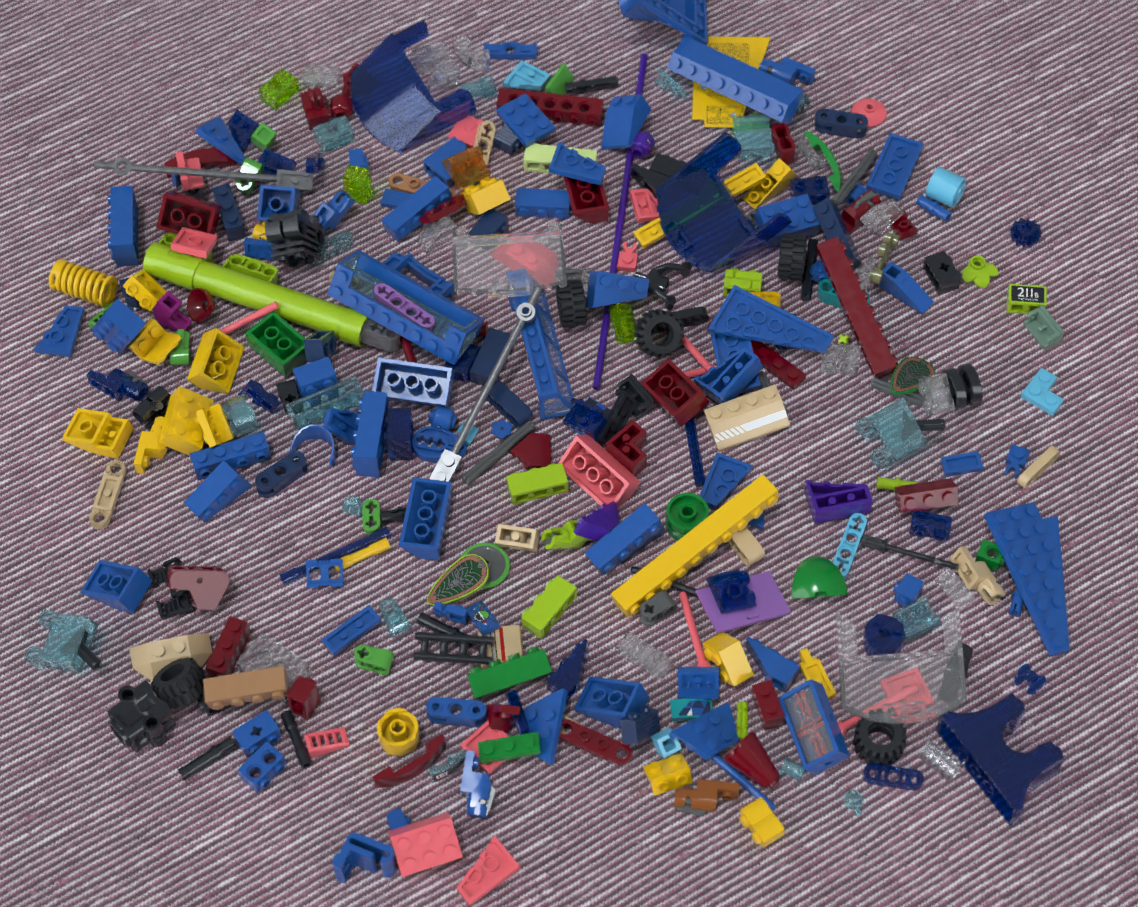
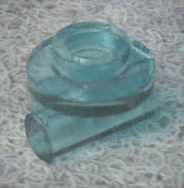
M349 496V498L344 500L342 512L361 516L364 502L360 501V497Z

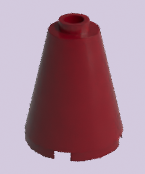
M753 731L744 737L723 758L726 763L765 789L768 786L772 789L780 781L777 778L780 775Z

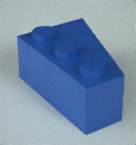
M223 460L183 503L198 518L207 522L252 487V485L236 469Z

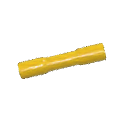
M387 538L379 540L351 555L342 557L343 570L363 559L390 549ZM334 566L336 572H339L340 567Z

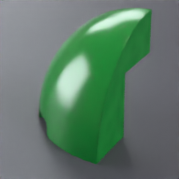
M807 557L801 562L795 572L792 583V598L848 594L847 586L840 570L834 563L824 557Z

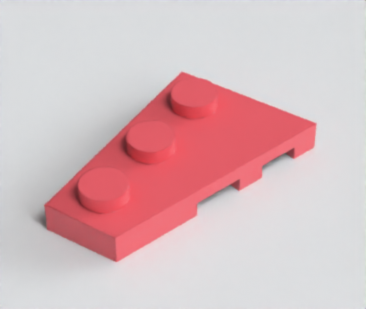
M495 835L488 847L480 854L478 861L470 868L457 886V892L469 907L520 870L519 864Z

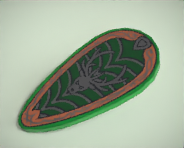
M906 357L899 362L890 380L891 391L899 395L919 390L933 381L936 375L935 369L926 360L918 357Z

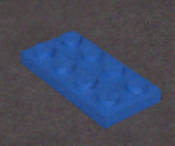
M890 133L869 178L866 189H871L873 192L900 200L921 154L924 143Z
M710 332L717 366L725 362L724 359L744 347L753 353L749 339ZM757 374L740 393L761 389L759 375Z

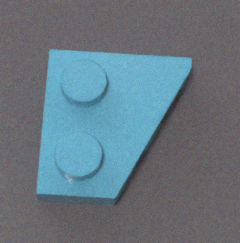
M521 60L504 80L503 87L542 90L550 81L551 74Z

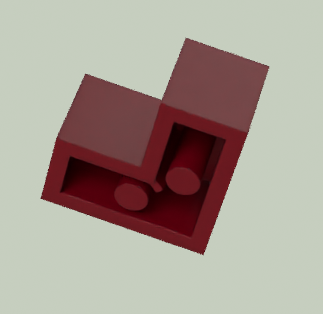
M632 420L606 442V451L636 476L647 465V455L640 450L646 444L647 431Z

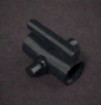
M157 386L146 399L142 400L132 410L133 416L142 424L151 419L145 425V428L150 431L155 418L165 417L168 404L164 405L169 401L170 394L162 386Z

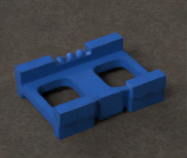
M342 558L330 559V561L319 560V562L318 560H305L307 588H318L319 585H331V587L344 586ZM330 566L340 567L341 577L339 579L329 578ZM319 567L321 569L320 580H311L309 578V568Z

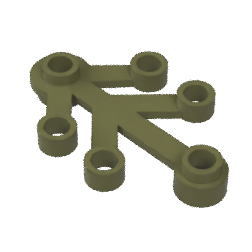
M894 231L892 234L886 232L883 243L886 245L880 244L877 254L881 255L882 258L876 270H871L869 280H872V283L880 284L884 273L883 269L886 266L891 248H897L900 235H897Z

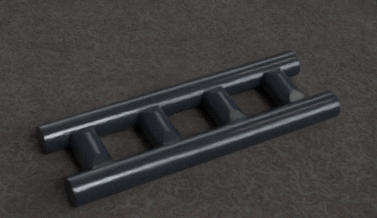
M415 633V640H421L420 652L413 653L414 660L487 665L493 661V657L487 656V645H494L495 642L493 636ZM429 641H441L440 653H428ZM448 642L460 643L459 655L448 654ZM468 643L479 644V656L467 655Z

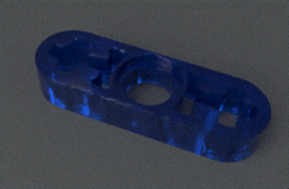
M313 153L306 158V173L316 174L322 170L324 162L323 153Z
M870 763L865 766L863 771L864 781L871 785L916 791L922 787L924 776L920 771L909 768ZM871 770L875 771L876 774L873 778L869 774ZM882 771L885 772L883 779H881ZM889 773H896L899 779L893 782L888 779L887 775ZM903 775H906V776H905V782L903 783V782H902ZM912 777H916V784H913L912 780H910Z

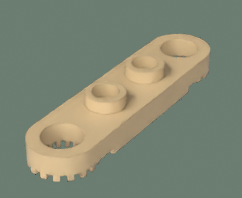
M120 460L109 462L102 477L89 517L91 526L95 529H104L110 523L126 475V467ZM120 467L121 471L117 472V474L111 472L113 468ZM98 516L105 517L101 523L95 522V519Z

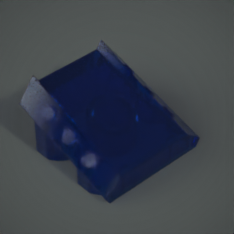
M737 569L718 573L706 579L721 614L757 606L755 593L748 586L750 576L746 571Z

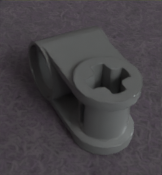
M665 590L660 591L641 605L640 622L645 626H652L664 617L671 615L678 605Z

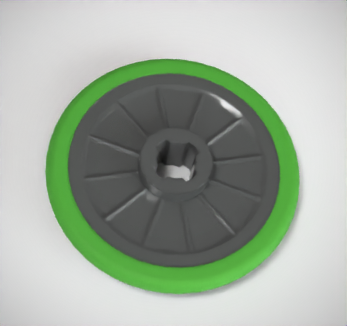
M492 543L475 544L465 550L461 556L475 554L487 562L489 577L481 587L482 589L499 585L505 580L510 570V560L507 553L501 547Z

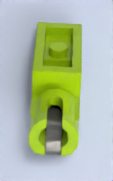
M568 520L563 527L546 529L541 536L542 542L548 550L580 548L586 541L594 540L576 535L573 532L578 526L576 524L578 520Z

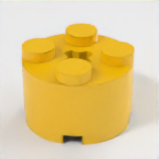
M394 708L385 712L384 716L377 723L380 745L388 755L403 756L416 750L420 740L417 719L413 714L403 708Z

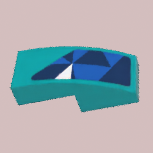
M707 699L670 700L672 722L692 720L711 711L712 701Z

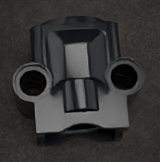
M146 680L136 688L129 685L122 687L118 692L120 702L107 711L110 718L108 725L115 736L126 748L131 747L135 753L149 743L153 747L163 746L167 741L166 733L176 726L175 720L171 718L172 712L170 707L164 700L154 695L152 686Z

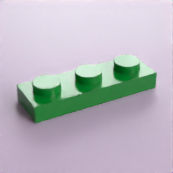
M539 732L478 742L479 761L481 764L542 754Z

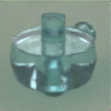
M857 790L848 791L844 796L845 804L849 809L855 811L856 816L862 814L860 809L863 803L862 796Z

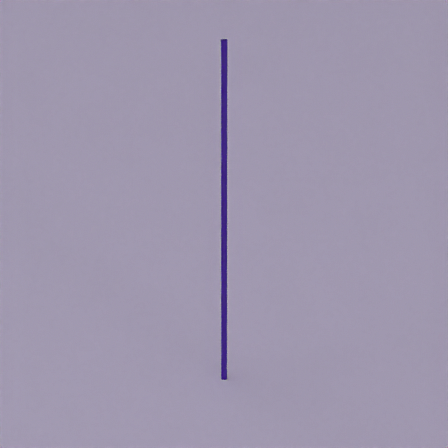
M646 53L641 54L635 95L643 93L648 58ZM627 148L609 273L617 274L631 165L633 162L630 148ZM612 304L604 306L593 381L594 390H600Z

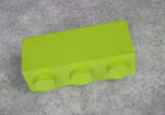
M553 463L546 467L532 468L529 471L515 472L506 476L512 505L569 492L563 463Z
M558 575L554 580H550L545 587V591L536 596L531 608H527L521 616L522 627L542 640L577 597V587Z

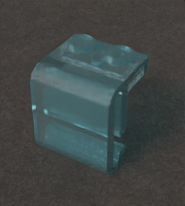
M769 116L733 117L736 159L767 158L773 156L775 146L772 143Z

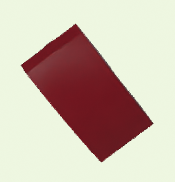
M899 205L882 211L889 226L897 235H900L901 240L917 234V228L908 220L907 213Z

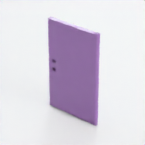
M770 571L695 591L717 634L791 613Z

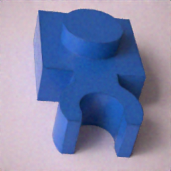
M1012 444L1005 462L1008 465L1005 468L1004 474L1007 476L1009 471H1014V478L1017 479L1020 474V468L1024 469L1030 450Z
M435 602L433 610H435L434 615L445 616L449 621L466 625L468 621L467 609L460 605L448 604L446 606L443 603Z

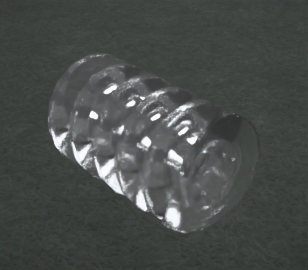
M931 737L920 750L918 758L921 760L925 759L927 765L932 763L931 768L933 770L939 768L938 774H945L946 780L954 779L962 771L966 762L958 764L960 757L957 756L952 759L953 752L950 751L945 754L946 746L939 749L940 741L931 743L933 737Z

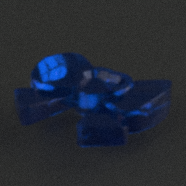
M1029 664L1022 665L1018 670V676L1014 677L1016 686H1019L1025 680L1031 683L1026 692L1028 695L1036 694V690L1041 689L1046 683V677L1037 675L1031 670Z

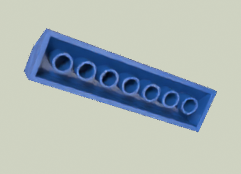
M687 37L673 51L667 69L783 123L792 122L804 92L803 89L690 37Z

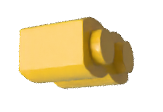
M762 797L740 809L741 817H739V820L744 828L748 827L752 831L751 837L757 845L760 844L765 848L785 835L783 825Z

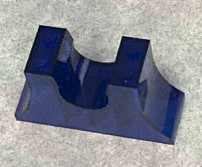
M1013 693L996 704L980 711L958 713L946 710L940 714L936 728L938 735L1011 828L1018 824L1024 809V800L1038 786L1057 775L1064 759L1062 750L1055 746L1052 741L1040 744L1030 752L1014 751L1005 743L1004 738L1011 736L1016 731L1025 712L1024 703L1020 698H1016Z

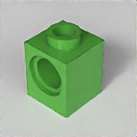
M263 122L251 136V143L265 153L276 140V132Z

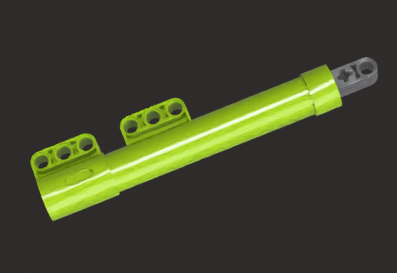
M171 232L166 233L159 242H153L145 254L143 269L151 277L189 290L203 288L208 290L213 296L257 311L276 301L279 308L274 310V312L283 320L316 331L334 330L335 337L360 348L368 344L385 351L394 352L400 347L399 334L356 310L278 285V269L271 264L241 254H233L221 266L213 263L212 250L207 258H197L186 253L180 254L177 251L171 250V243L178 235Z

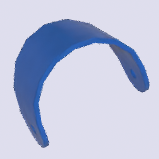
M321 425L303 427L295 435L289 454L296 451L298 446L306 440L321 439L332 446L329 466L333 467L336 460V449L332 434Z

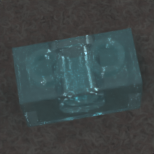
M345 115L313 128L314 139L323 154L355 141L354 130Z

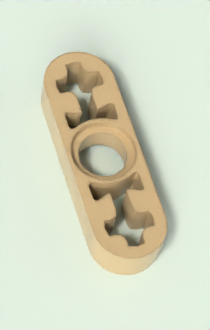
M488 120L482 122L477 128L470 163L472 162L479 170H482L488 164L495 134V125ZM485 126H487V130H489V132H487L486 135V129H484ZM480 141L485 142L486 150H482L479 147ZM479 157V161L482 163L480 165H478V161H476V159H478Z
M1050 446L1020 475L1017 483L1024 489L1028 488L1056 461L1061 452L1054 446Z

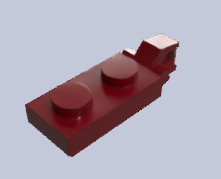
M464 195L453 196L451 202H443L439 204V208L425 211V215L419 218L421 224H431L459 210L460 207L467 204Z

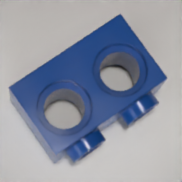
M266 741L238 769L239 776L258 793L270 784L271 779L276 774L279 775L283 772L286 765L285 757ZM269 759H275L273 763H266ZM255 773L261 774L257 778H252V775Z

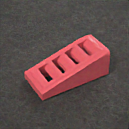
M344 727L304 735L310 758L350 747ZM336 735H341L342 742L338 743ZM330 737H333L334 744H330ZM325 739L326 745L322 746L321 740ZM317 742L318 747H314L313 743Z

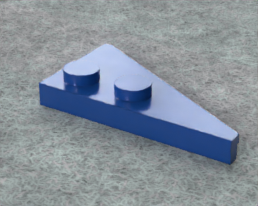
M220 116L196 128L195 134L239 164H243L246 158Z

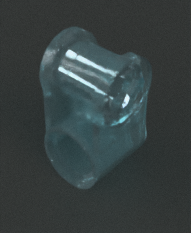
M393 598L383 599L380 603L381 617L391 637L395 638L396 634L405 630H411L410 624L396 600ZM387 608H393V609H394V610L391 611V612H386V611H385Z

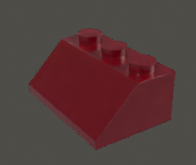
M563 176L573 216L590 224L608 221L609 206L603 184L597 185Z

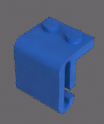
M359 833L349 834L340 852L336 853L332 860L337 881L344 884L353 866L375 874L377 861L381 865L384 878L392 877L397 871L393 848Z

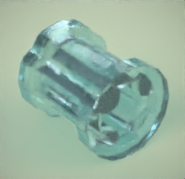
M786 757L780 774H787L800 782L805 770L803 765L795 763L789 757Z

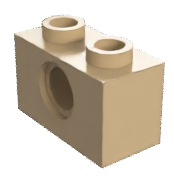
M498 524L495 544L503 548L537 552L540 533L536 529Z

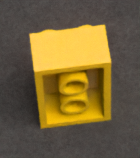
M179 386L170 395L158 443L189 456L190 453L200 451L204 443V432L197 423L196 411L213 406L214 400Z

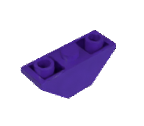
M612 501L608 505L604 503L597 510L591 511L587 517L583 516L576 523L578 526L573 532L576 535L598 542L620 524L616 502Z

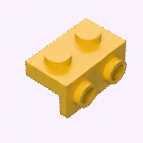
M220 403L196 411L197 423L202 427L204 440L209 447L234 439Z
M682 753L643 766L654 796L693 782L690 767Z

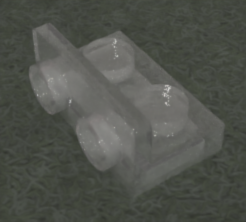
M869 256L867 263L864 262L863 265L856 267L854 274L857 273L861 280L859 285L866 292H868L871 280H869L871 270L875 269L877 258Z

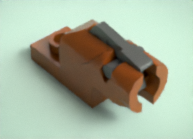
M698 779L697 790H693V787L676 788L674 809L697 816H703L705 812H715L717 797H721L724 800L738 799L739 783Z

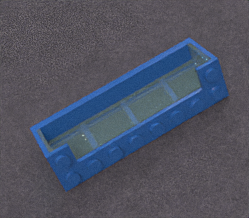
M360 250L355 251L337 264L327 293L330 297L453 365L457 363L479 335L485 320ZM380 283L387 284L432 315L435 320L433 330H428L376 301L373 296L374 287ZM398 300L392 301V304L397 306L402 304ZM412 310L406 312L410 316L416 315Z

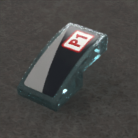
M467 749L448 754V763L430 767L432 783L446 779L462 769L465 764Z

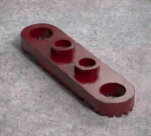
M562 720L561 728L568 726L572 730L569 734H563L560 731L559 739L562 741H566L577 748L617 765H627L631 761L632 751L628 745L574 721ZM619 750L627 752V757L619 759L616 753Z

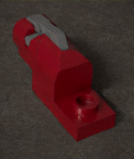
M871 189L860 195L842 211V217L850 235L867 222V216L881 203L878 194H875Z

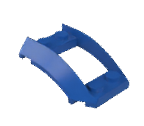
M393 253L383 262L398 272L406 267L419 280L428 285L429 289L444 297H453L455 283L446 281L444 277L422 265L411 253L407 255ZM409 310L407 313L410 316L416 315L412 310Z

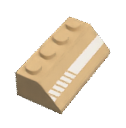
M775 384L704 410L706 423L718 452L790 426L782 398Z

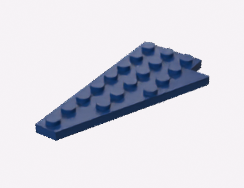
M1035 502L987 512L984 518L1049 656L1066 653L1070 650L1058 517L1053 516L1042 519Z

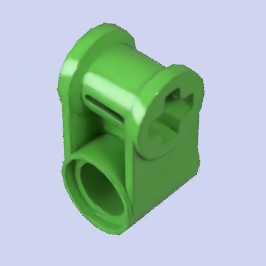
M246 158L240 172L262 174L264 164ZM236 180V185L243 194L253 192L257 181ZM248 182V184H249L248 186H247V185H245L244 187L242 186V183L246 184V183Z
M360 645L354 651L355 664L360 669L387 675L391 668L394 653L387 649Z

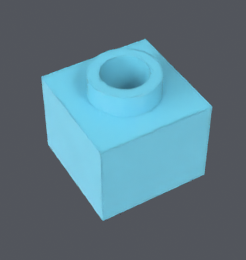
M669 727L651 737L658 755L663 758L682 749L678 738L672 739L669 737V733L672 731Z

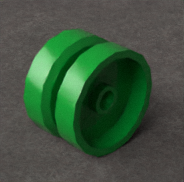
M682 493L673 497L669 501L666 510V529L668 534L678 541L709 517L707 502L701 496L694 493Z

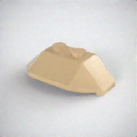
M209 633L184 635L129 648L133 669L153 681L154 676L163 667L177 659L193 658L201 669L212 654Z

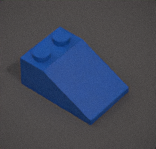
M642 94L617 96L611 100L606 112L601 144L602 150L630 148L652 110Z
M99 560L80 593L117 610L134 613L153 580L139 567Z
M590 676L574 707V711L613 727L621 728L620 719L627 716L628 712L638 710L639 706L646 705L650 696L639 682Z

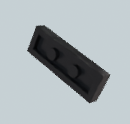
M627 391L620 392L595 438L605 448L606 442L624 428L638 403Z

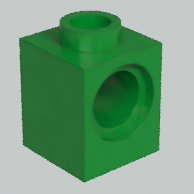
M983 539L975 562L983 561L991 571L997 573L999 566H1004L1005 560L997 544Z

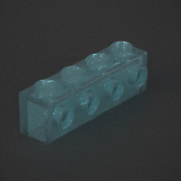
M356 376L287 404L288 418L295 431L308 425L324 421L326 411L329 409H339L342 411L358 407L360 398L364 396L363 389Z

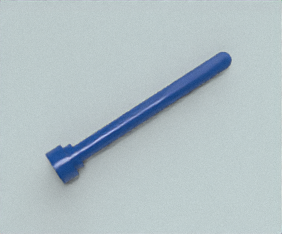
M716 755L710 758L756 799L762 797L771 811L776 808V805L736 769L726 763L721 756Z

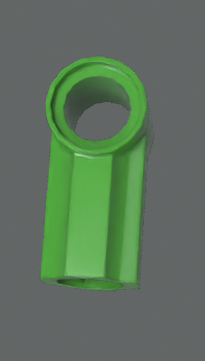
M178 329L173 333L180 335L182 338L178 346L170 351L171 366L190 365V333L184 329Z

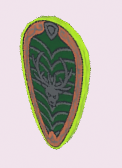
M475 554L459 558L434 583L427 597V602L432 606L435 605V602L446 605L476 592L486 583L489 577L487 562Z

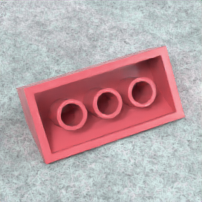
M588 434L576 435L559 463H563L565 473L599 505L604 503L608 505L615 501L618 509L632 497L641 483L639 479Z

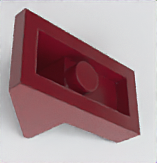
M504 704L485 705L489 726L495 730L509 731L512 715H519L520 707Z

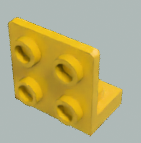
M151 318L127 346L141 361L158 365L164 362L167 354L178 346L182 337L178 334L166 332L155 319Z

